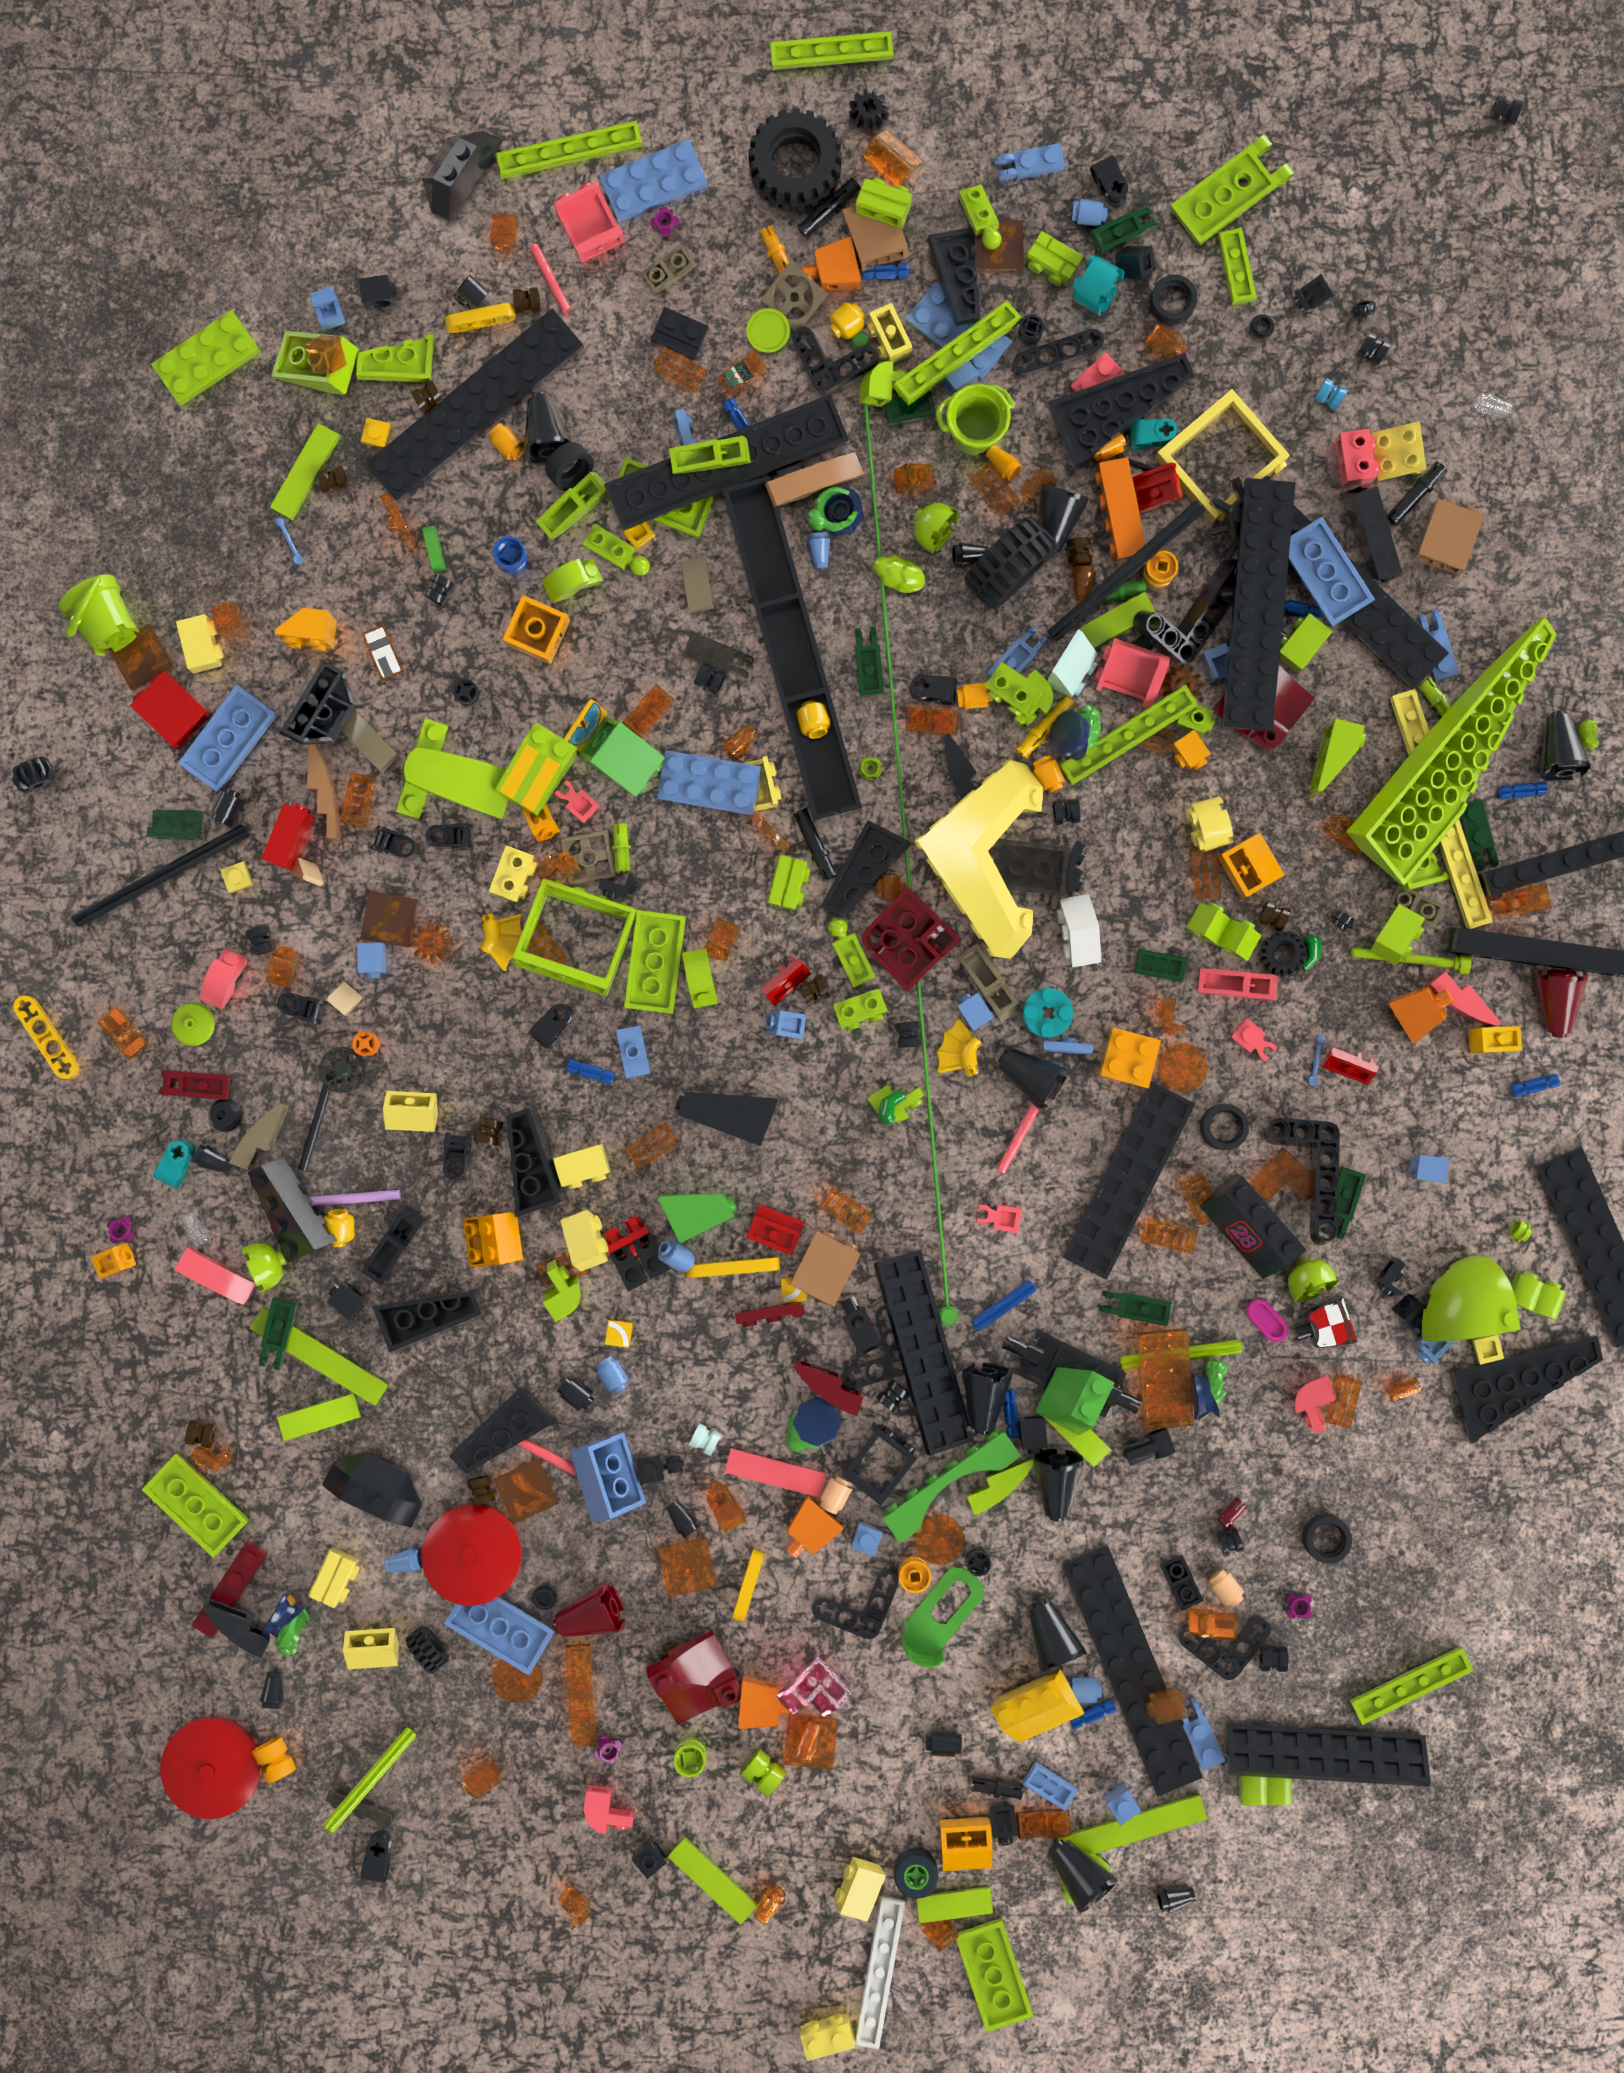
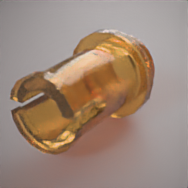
M1413 1378L1397 1385L1395 1383L1391 1384V1387L1387 1390L1392 1402L1397 1401L1400 1403L1403 1398L1420 1394L1422 1392L1421 1386L1410 1388L1419 1384L1418 1379Z

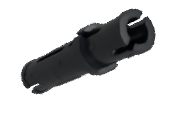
M850 177L837 191L833 190L830 193V197L823 204L815 209L802 223L797 225L799 232L807 239L839 208L843 209L846 206V202L861 190L859 183L853 177Z
M1436 461L1423 476H1419L1413 488L1386 515L1387 520L1391 524L1394 523V526H1398L1427 493H1431L1434 490V485L1448 472L1446 467Z
M804 808L797 811V813L793 814V817L812 854V862L816 863L823 881L834 878L838 874L830 860V852L828 849H825L808 809Z

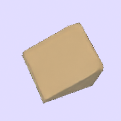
M296 858L291 870L292 876L318 886H323L324 882L318 866L304 859Z
M344 981L326 1000L343 1015L348 1016L363 997Z

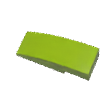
M744 436L723 440L714 439L669 448L673 474L751 463L747 438Z
M589 472L574 488H569L536 520V523L551 540H554L608 496L604 487L605 482L597 472Z
M1146 592L1094 619L1078 630L1083 632L1093 648L1096 649L1134 628L1133 619L1137 612L1141 610L1156 611Z
M352 1393L282 1414L277 1419L283 1440L286 1441L359 1418L361 1414L355 1394Z
M1044 1417L1093 1467L1111 1451L1091 1429L1081 1435H1077Z
M1030 1456L1010 1464L1002 1471L995 1470L986 1474L987 1485L966 1493L974 1516L1003 1500L1021 1483L1034 1465Z

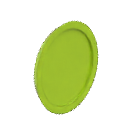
M764 308L758 310L750 317L746 327L748 341L755 349L771 353L781 349L786 344L790 335V326L787 318L780 311Z
M197 1002L185 1003L178 1007L172 1015L171 1031L174 1037L184 1045H201L213 1034L215 1027L214 1017L211 1011L203 1004Z

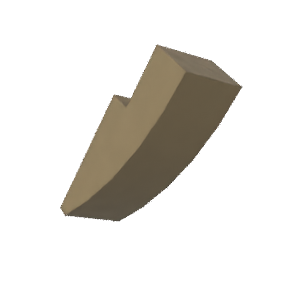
M354 709L341 731L383 773L400 756Z
M978 943L957 956L963 968L1000 1022L1021 1010L1018 1000L1007 987L1004 979Z
M280 1103L256 1121L236 1147L229 1163L245 1170H253L261 1149L265 1151L272 1150L290 1105Z

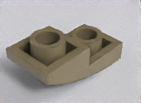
M680 244L665 258L657 259L641 274L657 294L682 278L698 264L686 247Z
M706 557L683 561V578L689 612L694 613L714 609Z
M1399 884L1388 905V908L1395 911L1398 904H1401L1424 917L1423 925L1436 929L1446 908L1441 903L1423 897L1421 893L1413 890L1404 891L1403 886Z

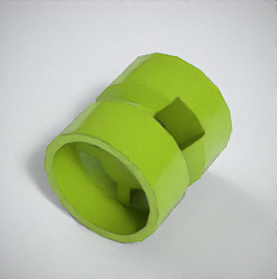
M693 1736L683 1738L678 1743L674 1754V1767L680 1775L695 1777L703 1771L707 1759L705 1743Z
M759 1748L744 1764L739 1775L749 1783L755 1782V1788L765 1797H768L783 1780L786 1770L777 1762L771 1763L770 1756Z

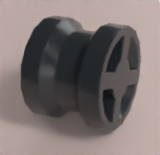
M469 679L459 680L453 688L454 697L461 705H475L480 698L479 688Z
M1236 1527L1230 1529L1228 1533L1219 1532L1216 1534L1224 1557L1230 1556L1235 1551L1238 1553L1244 1552Z

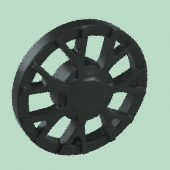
M348 1047L331 1049L322 1057L319 1064V1076L322 1083L328 1089L337 1093H348L355 1090L361 1085L366 1074V1066L362 1056ZM341 1051L343 1060L336 1061L334 1053ZM349 1053L356 1056L352 1063L346 1060ZM326 1059L335 1063L333 1068L323 1066ZM361 1065L362 1072H352V1066ZM332 1072L335 1078L327 1082L324 1075ZM351 1075L358 1081L354 1086L347 1080ZM337 1079L344 1080L343 1089L335 1087Z

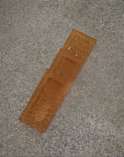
M590 1643L565 1645L572 1746H595L598 1744L591 1646Z

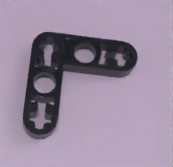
M801 326L793 332L792 341L813 386L822 394L835 391L872 370L879 363L878 352L873 347L864 345L829 364L815 333L810 328ZM803 333L809 336L806 339L812 348L807 349L804 343L799 342L802 339L801 335ZM866 352L870 355L873 354L870 356L869 363L861 361L865 358L864 353ZM812 354H819V364L811 367L808 363ZM854 358L859 362V363H858V365L860 366L859 369L857 368V365H856L855 362L853 361ZM845 363L851 364V373L847 376H842L840 374L841 366ZM821 371L829 379L827 381L828 386L819 385L822 383V379L817 372Z
M885 1305L880 1306L876 1310L875 1319L886 1356L845 1368L842 1372L843 1384L849 1389H857L904 1375L903 1370L893 1367V1364L896 1363L895 1354L889 1355V1351H898L897 1346L891 1347L886 1343L888 1334L893 1333L892 1328L882 1332V1327L887 1328L885 1320H880L879 1316L883 1314L882 1310L886 1309ZM880 1364L883 1367V1374L880 1377H872L869 1373L871 1365ZM865 1367L868 1381H864L863 1376L857 1378V1383L852 1384L851 1381H846L845 1378L849 1376L850 1371H853L854 1374L862 1373L860 1368Z
M888 1568L882 1569L877 1574L863 1611L832 1598L820 1596L812 1604V1613L820 1621L862 1638L874 1639L881 1630L899 1583L898 1575L895 1571ZM888 1574L891 1575V1579L894 1581L893 1584H888L886 1588V1593H890L889 1596L883 1592L876 1591V1588L882 1590L884 1583L881 1578H886ZM881 1597L884 1599L885 1607L882 1610L872 1608L871 1602L874 1598ZM826 1602L827 1608L834 1611V1606L839 1607L835 1613V1620L830 1619L832 1617L830 1612L824 1611L823 1614H819V1608L816 1606ZM843 1611L852 1613V1622L849 1624L841 1623L839 1620L840 1613ZM859 1615L861 1616L860 1622L868 1624L869 1621H872L873 1627L876 1629L866 1633L865 1627L858 1624V1629L853 1627L857 1623V1616Z
M1256 1616L1251 1618L1226 1650L1206 1635L1193 1633L1195 1639L1201 1642L1198 1647L1191 1640L1184 1642L1186 1639L1184 1633H1191L1189 1631V1624L1183 1625L1179 1629L1177 1637L1184 1648L1225 1680H1233L1238 1677L1271 1634V1627L1262 1617ZM1263 1623L1262 1628L1264 1629V1632L1262 1634L1260 1632H1257L1253 1638L1257 1642L1254 1644L1250 1640V1638L1246 1637V1634L1249 1633V1635L1252 1637V1635L1256 1631L1253 1628L1254 1625L1257 1624L1260 1626ZM1240 1642H1248L1250 1644V1651L1245 1655L1237 1652V1646ZM1208 1645L1215 1648V1655L1210 1659L1202 1656L1203 1648ZM1221 1654H1224L1221 1657L1222 1661L1228 1665L1231 1662L1233 1663L1232 1667L1234 1670L1232 1672L1227 1671L1223 1673L1225 1669L1217 1662Z

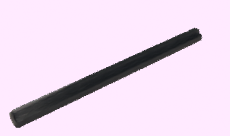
M1195 500L1053 625L1048 630L1051 638L1054 641L1060 640L1205 512L1204 506L1198 500Z
M239 825L71 916L74 924L81 927L249 837L247 828L244 825Z

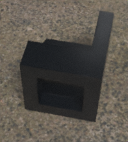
M1126 246L1114 254L1116 266L1125 271L1123 278L1143 279L1155 271L1152 246Z

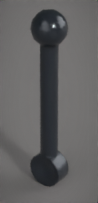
M1122 453L1115 456V460L1126 458ZM1128 458L1129 464L1147 471L1155 469Z

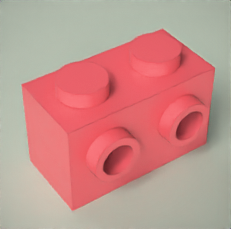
M1370 429L1340 433L1335 441L1342 486L1348 487L1372 483L1379 474V463L1377 460H1374L1375 438L1370 435Z

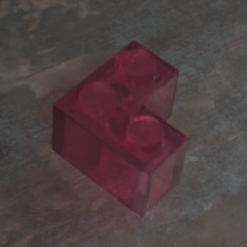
M816 1656L805 1662L775 1697L792 1715L805 1709L811 1702L823 1716H826L836 1711L852 1692L819 1656Z

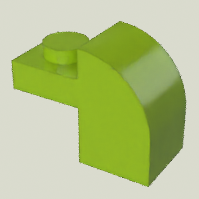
M893 361L878 364L866 373L861 381L859 403L879 407L884 406L892 400L893 384L905 376L906 371L893 370Z
M592 558L581 562L577 559L566 563L552 571L541 582L551 602L554 603L571 598L580 589L600 584L603 578Z
M1035 669L1026 679L1040 687L1044 695L1028 717L1021 714L1020 717L1016 716L1013 722L1019 728L1024 724L1029 726L1038 717L1036 712L1044 718L1052 706V688L1048 681Z
M702 948L683 952L684 968L694 1009L718 1004L707 949Z
M886 1085L868 1097L867 1100L878 1114L882 1099L893 1092ZM920 1087L906 1095V1100L895 1106L894 1122L910 1118L905 1108L909 1107L912 1110L923 1103L920 1098L925 1095Z
M555 1259L547 1264V1274L555 1287L543 1293V1304L554 1321L557 1322L577 1308L581 1294L578 1275L576 1274L570 1278L564 1265L560 1266Z

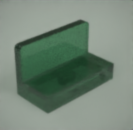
M153 810L152 827H147V837L160 840H202L203 812L200 810Z

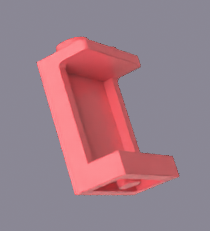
M598 182L593 184L586 183L578 191L572 194H563L554 202L556 213L581 263L625 242L623 232L620 226L617 225L601 193Z
M1114 638L1112 645H1106L1102 656V660H1105L1103 668L1098 666L1094 677V681H1097L1096 690L1101 691L1102 687H1106L1143 700L1142 707H1151L1154 705L1167 672L1170 657Z

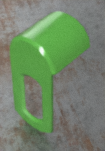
M951 1566L911 1616L904 1620L901 1626V1640L905 1654L913 1663L921 1667L932 1668L939 1666L945 1661L942 1648L985 1596L980 1580L965 1568ZM955 1581L966 1583L970 1588L971 1594L946 1624L935 1621L931 1614L934 1606Z

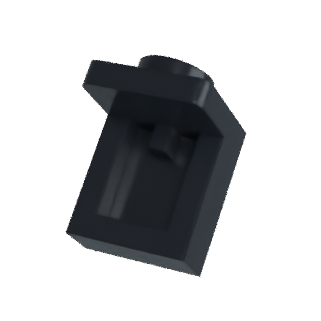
M1320 274L1302 288H1297L1293 291L1296 295L1294 301L1301 311L1305 309L1309 313L1335 296L1323 274Z
M629 873L625 886L601 878L598 888L600 891H603L602 895L610 899L616 900L618 896L628 900L630 894H635L638 881H635V874Z
M1409 1293L1392 1308V1311L1404 1321L1416 1337L1419 1338L1422 1335L1423 1311L1427 1308Z

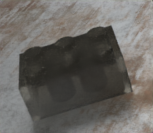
M1000 838L994 843L992 860L1010 893L1062 899L1065 895L1070 847Z

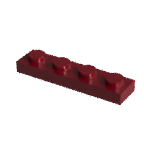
M249 1540L246 1541L210 1598L234 1607L269 1553ZM203 1608L191 1625L211 1639L219 1631Z

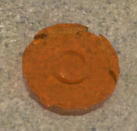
M758 810L751 816L752 821L782 851H786L791 846L790 842Z
M1186 1043L1175 1044L1167 1048L1160 1056L1157 1067L1163 1084L1171 1090L1178 1092L1192 1091L1199 1087L1205 1080L1208 1070L1207 1061L1202 1051L1194 1045Z
M935 1514L922 1522L921 1529L916 1532L915 1543L919 1554L926 1561L933 1564L946 1565L961 1555L965 1536L960 1524L954 1518Z
M502 1659L494 1669V1688L499 1696L508 1702H527L536 1696L542 1685L543 1673L538 1662L530 1675L525 1674Z

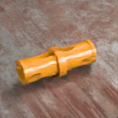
M770 225L767 226L768 231L766 228H763L759 231V235L762 237L768 250L767 255L769 259L773 260L780 275L789 264V260L785 253L786 248L784 244L780 243L774 227Z

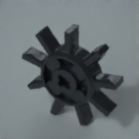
M1266 475L1262 479L1270 480L1271 477ZM1240 477L1231 480L1232 488L1237 496L1236 501L1229 505L1222 499L1214 497L1209 502L1214 509L1225 513L1224 525L1212 526L1205 531L1206 536L1226 533L1231 543L1223 551L1220 558L1223 562L1228 561L1234 556L1239 545L1244 490ZM1292 522L1291 532L1299 531L1300 525Z

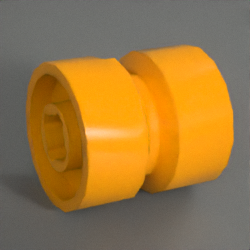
M1166 550L1158 552L1143 567L1142 578H1144L1145 583L1154 589L1167 587L1178 571L1176 557Z
M910 1555L900 1562L898 1576L901 1586L910 1593L918 1594L925 1591L931 1582V1572L926 1560L918 1555Z
M282 1736L276 1737L252 1751L257 1764L263 1765L261 1773L267 1784L273 1783L296 1770V1765L291 1755H286L288 1748Z

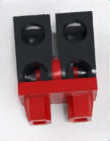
M637 1216L625 1221L631 1233L628 1236L622 1238L617 1227L604 1233L609 1245L608 1252L627 1291H631L672 1269L659 1260V1246L649 1227L644 1226ZM638 1259H640V1261H641V1263H642V1265H643L645 1271L647 1272V1274L644 1272V1270H643V1268H642V1266H641V1264H640V1262H639Z

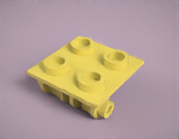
M1420 421L1371 433V436L1375 438L1374 459L1379 463L1378 481L1407 474L1417 476L1422 474L1421 471L1427 470Z

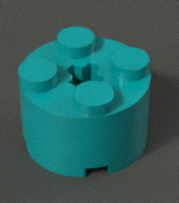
M1091 255L1086 263L1085 268L1087 270L1083 277L1079 275L1072 286V289L1075 290L1072 298L1074 302L1100 316L1101 311L1105 312L1118 291L1116 282L1117 280L1122 282L1125 271L1099 256Z
M1053 988L1040 989L1032 993L1025 1000L1022 1007V1022L1027 1031L1039 1038H1053L1064 1033L1070 1026L1074 1014L1073 1007L1069 998L1061 991ZM1043 1008H1050L1052 1010V1019L1049 1017L1044 1019L1042 1017L1044 1014Z

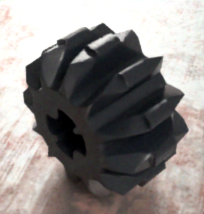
M866 88L863 89V96L856 92L854 95L855 101H850L849 108L851 109L849 111V118L854 119V127L862 125V132H865L866 128L870 127L873 133L875 132V125L883 128V120L889 119L887 111L890 109L889 102H884L885 95L877 96L876 88L872 91V94L868 93ZM868 108H871V113L867 112Z
M42 756L19 763L10 772L14 786L17 787L18 791L24 793L47 786L56 777L52 763L50 764L49 759Z

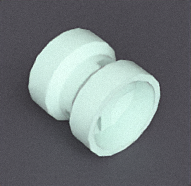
M699 1423L689 1446L702 1448L705 1454L711 1456L721 1437V1433L717 1431L709 1432L705 1425Z

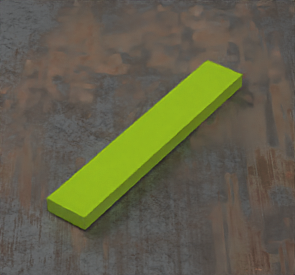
M635 120L495 153L502 180L643 147L638 123Z
M1006 300L893 384V389L909 406L1020 324L1022 317Z
M1185 684L1097 740L1098 745L1087 750L1082 759L1076 761L1070 757L1059 765L1073 786L1199 705Z
M262 1307L249 1328L262 1337L269 1309ZM293 1325L286 1352L372 1405L376 1406L389 1383Z
M1198 1793L1143 1810L1122 1825L1119 1824L1117 1819H1113L1058 1836L1057 1839L1058 1841L1063 1839L1064 1842L1070 1840L1086 1854L1089 1852L1097 1854L1208 1819L1201 1796Z

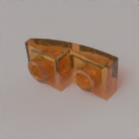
M655 684L640 700L639 705L623 720L622 724L642 739L668 710L674 699Z
M907 707L906 732L958 735V710Z
M1041 1809L1016 1812L1017 1833L1020 1840L1042 1836L1049 1839L1071 1835L1068 1809L1065 1811L1062 1809Z

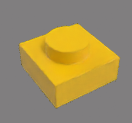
M366 418L361 438L362 444L385 448L388 444L392 425L387 422Z

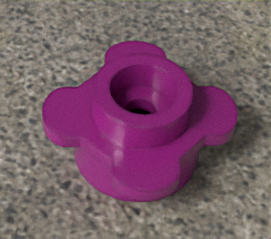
M662 207L655 217L651 218L650 225L653 228H657L663 237H667L670 235L673 227L679 225V218L673 216L668 208Z
M123 1217L117 1221L114 1219L108 1221L107 1227L109 1228L108 1232L112 1243L116 1244L120 1240L125 1239L130 1241L134 1238V1232L131 1231L130 1226L132 1221L129 1217Z
M1308 1594L1303 1596L1288 1595L1289 1609L1287 1610V1615L1291 1619L1295 1617L1310 1618L1312 1615L1311 1596Z
M601 1736L598 1748L594 1750L593 1755L597 1760L602 1759L609 1764L614 1763L619 1755V1749H621L622 1744L619 1740H611L607 1736Z

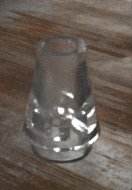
M1488 391L1484 393L1479 392L1473 403V411L1477 412L1479 416L1508 418L1512 411V403H1508Z
M193 1212L181 1217L180 1220L189 1245L193 1246L195 1250H200L213 1241L212 1233Z

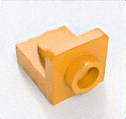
M545 804L538 816L522 808L528 825L538 842L548 840L560 832L547 804Z
M128 1243L109 1248L90 1257L99 1280L136 1265Z

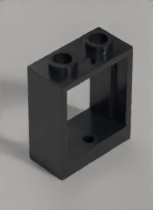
M877 1425L842 1470L841 1474L882 1506L917 1460V1455L914 1454L916 1449L908 1442L900 1443L894 1438L896 1433L887 1426L881 1428ZM878 1437L882 1438L907 1458L883 1491L854 1470Z

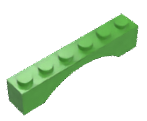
M1003 1429L991 1431L984 1437L986 1441L979 1446L976 1443L964 1451L966 1454L959 1460L956 1458L952 1459L944 1466L946 1470L939 1475L936 1472L931 1474L924 1480L925 1485L918 1490L916 1487L910 1489L904 1494V1500L898 1504L895 1501L884 1509L885 1513L882 1515V1518L899 1543H902L921 1529L922 1521L929 1505L949 1483L973 1472L985 1470L1002 1471L1021 1457V1454Z

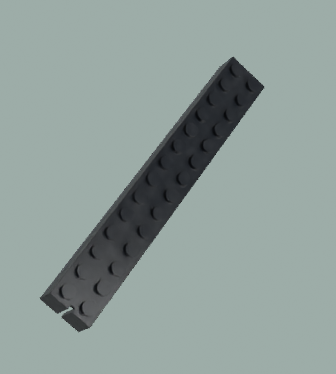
M770 476L723 488L722 492L814 824L835 819V813L838 812L840 817L862 811V805L778 506L774 507L765 483L771 481ZM808 700H815L825 704L829 713L831 726L827 730V734L820 738L811 739L809 736L803 735L797 722L796 713L802 707V704Z

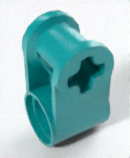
M1169 418L1140 419L1129 428L1131 449L1138 450L1167 445L1175 438L1177 433L1176 423ZM1163 428L1169 433L1168 436H1164V433L1161 432Z
M187 1140L170 1143L161 1161L155 1168L153 1178L174 1189L178 1188L194 1156L195 1148L193 1144ZM182 1147L183 1156H179L180 1152L177 1148Z

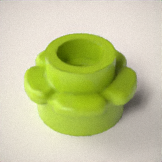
M864 757L858 766V772L860 775H863L865 780L872 781L882 773L881 762L876 757ZM869 766L873 768L871 771L868 770Z
M1519 1219L1512 1225L1509 1235L1514 1238V1242L1519 1243L1521 1240L1525 1242L1532 1234L1531 1223Z

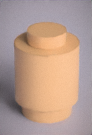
M839 1475L836 1478L830 1477L820 1497L822 1501L819 1506L837 1515L838 1511L843 1509L852 1491V1487L849 1486L850 1482Z
M1220 1569L1208 1579L1210 1589L1225 1607L1228 1605L1234 1607L1243 1600L1241 1595L1244 1593V1590L1229 1572L1226 1573L1224 1569Z

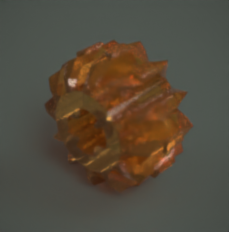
M1181 664L1178 670L1172 666L1169 669L1170 674H1165L1164 680L1167 682H1162L1161 688L1168 690L1162 694L1163 697L1178 690L1179 684L1176 683L1181 681L1186 683L1194 698L1200 696L1199 691L1196 689H1201L1203 684L1195 681L1201 675L1198 673L1193 676L1191 674L1194 671L1192 666L1187 672L1185 671L1184 664Z
M428 922L427 931L420 925L418 929L421 935L417 933L412 934V937L418 939V942H412L411 947H419L414 952V955L416 957L422 955L421 961L424 963L428 961L429 957L431 964H436L437 956L441 961L446 960L443 951L446 953L452 952L450 948L446 947V944H453V940L445 939L450 934V931L444 930L441 932L443 925L439 923L434 929L433 923ZM436 937L434 941L437 942V946H431L428 949L427 947L430 945L427 944V940H433Z

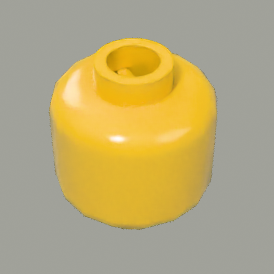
M845 302L830 315L829 319L832 325L829 326V329L837 339L842 337L845 340H850L865 327L864 320L866 316L857 304L853 303L851 305Z
M808 700L802 704V707L796 713L797 722L803 735L816 739L827 734V730L831 726V720L825 704L815 700Z
M344 1209L328 1211V1214L323 1217L326 1222L324 1228L328 1234L333 1233L337 1239L331 1246L344 1247L346 1242L351 1241L355 1236L354 1217Z

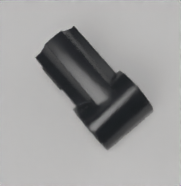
M1168 1428L1154 1430L1148 1433L1147 1437L1122 1445L1129 1465L1133 1466L1152 1458L1160 1459L1174 1454L1176 1450Z

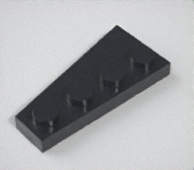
M972 227L931 234L927 238L955 326L976 323L980 319L979 289L977 288L978 273L975 263L976 245H974L975 234Z
M868 820L823 900L821 907L844 919L912 843Z
M521 1386L457 1447L449 1457L467 1474L554 1424L555 1421Z

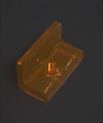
M889 130L875 136L863 155L865 159L896 186H903L911 172L923 163L920 157Z

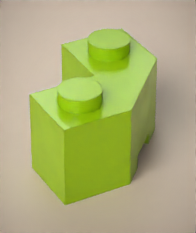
M1200 902L1187 929L1206 942L1210 941L1222 947L1221 950L1248 961L1262 936L1254 930L1255 925L1244 919L1238 922L1229 918L1223 913L1225 909L1215 903H1211L1209 906Z

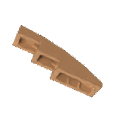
M852 452L784 475L765 483L774 507L813 496L817 492L836 487L840 483L860 478L864 473L856 453Z
M308 745L307 789L311 792H317V814L327 816L326 838L330 841H341L340 814L336 791L328 765L319 745Z

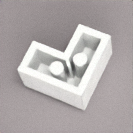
M1089 894L1060 899V909L1056 910L1058 923L1063 924L1061 926L1063 939L1067 940V943L1063 944L1065 958H1070L1072 968L1102 962L1099 923Z

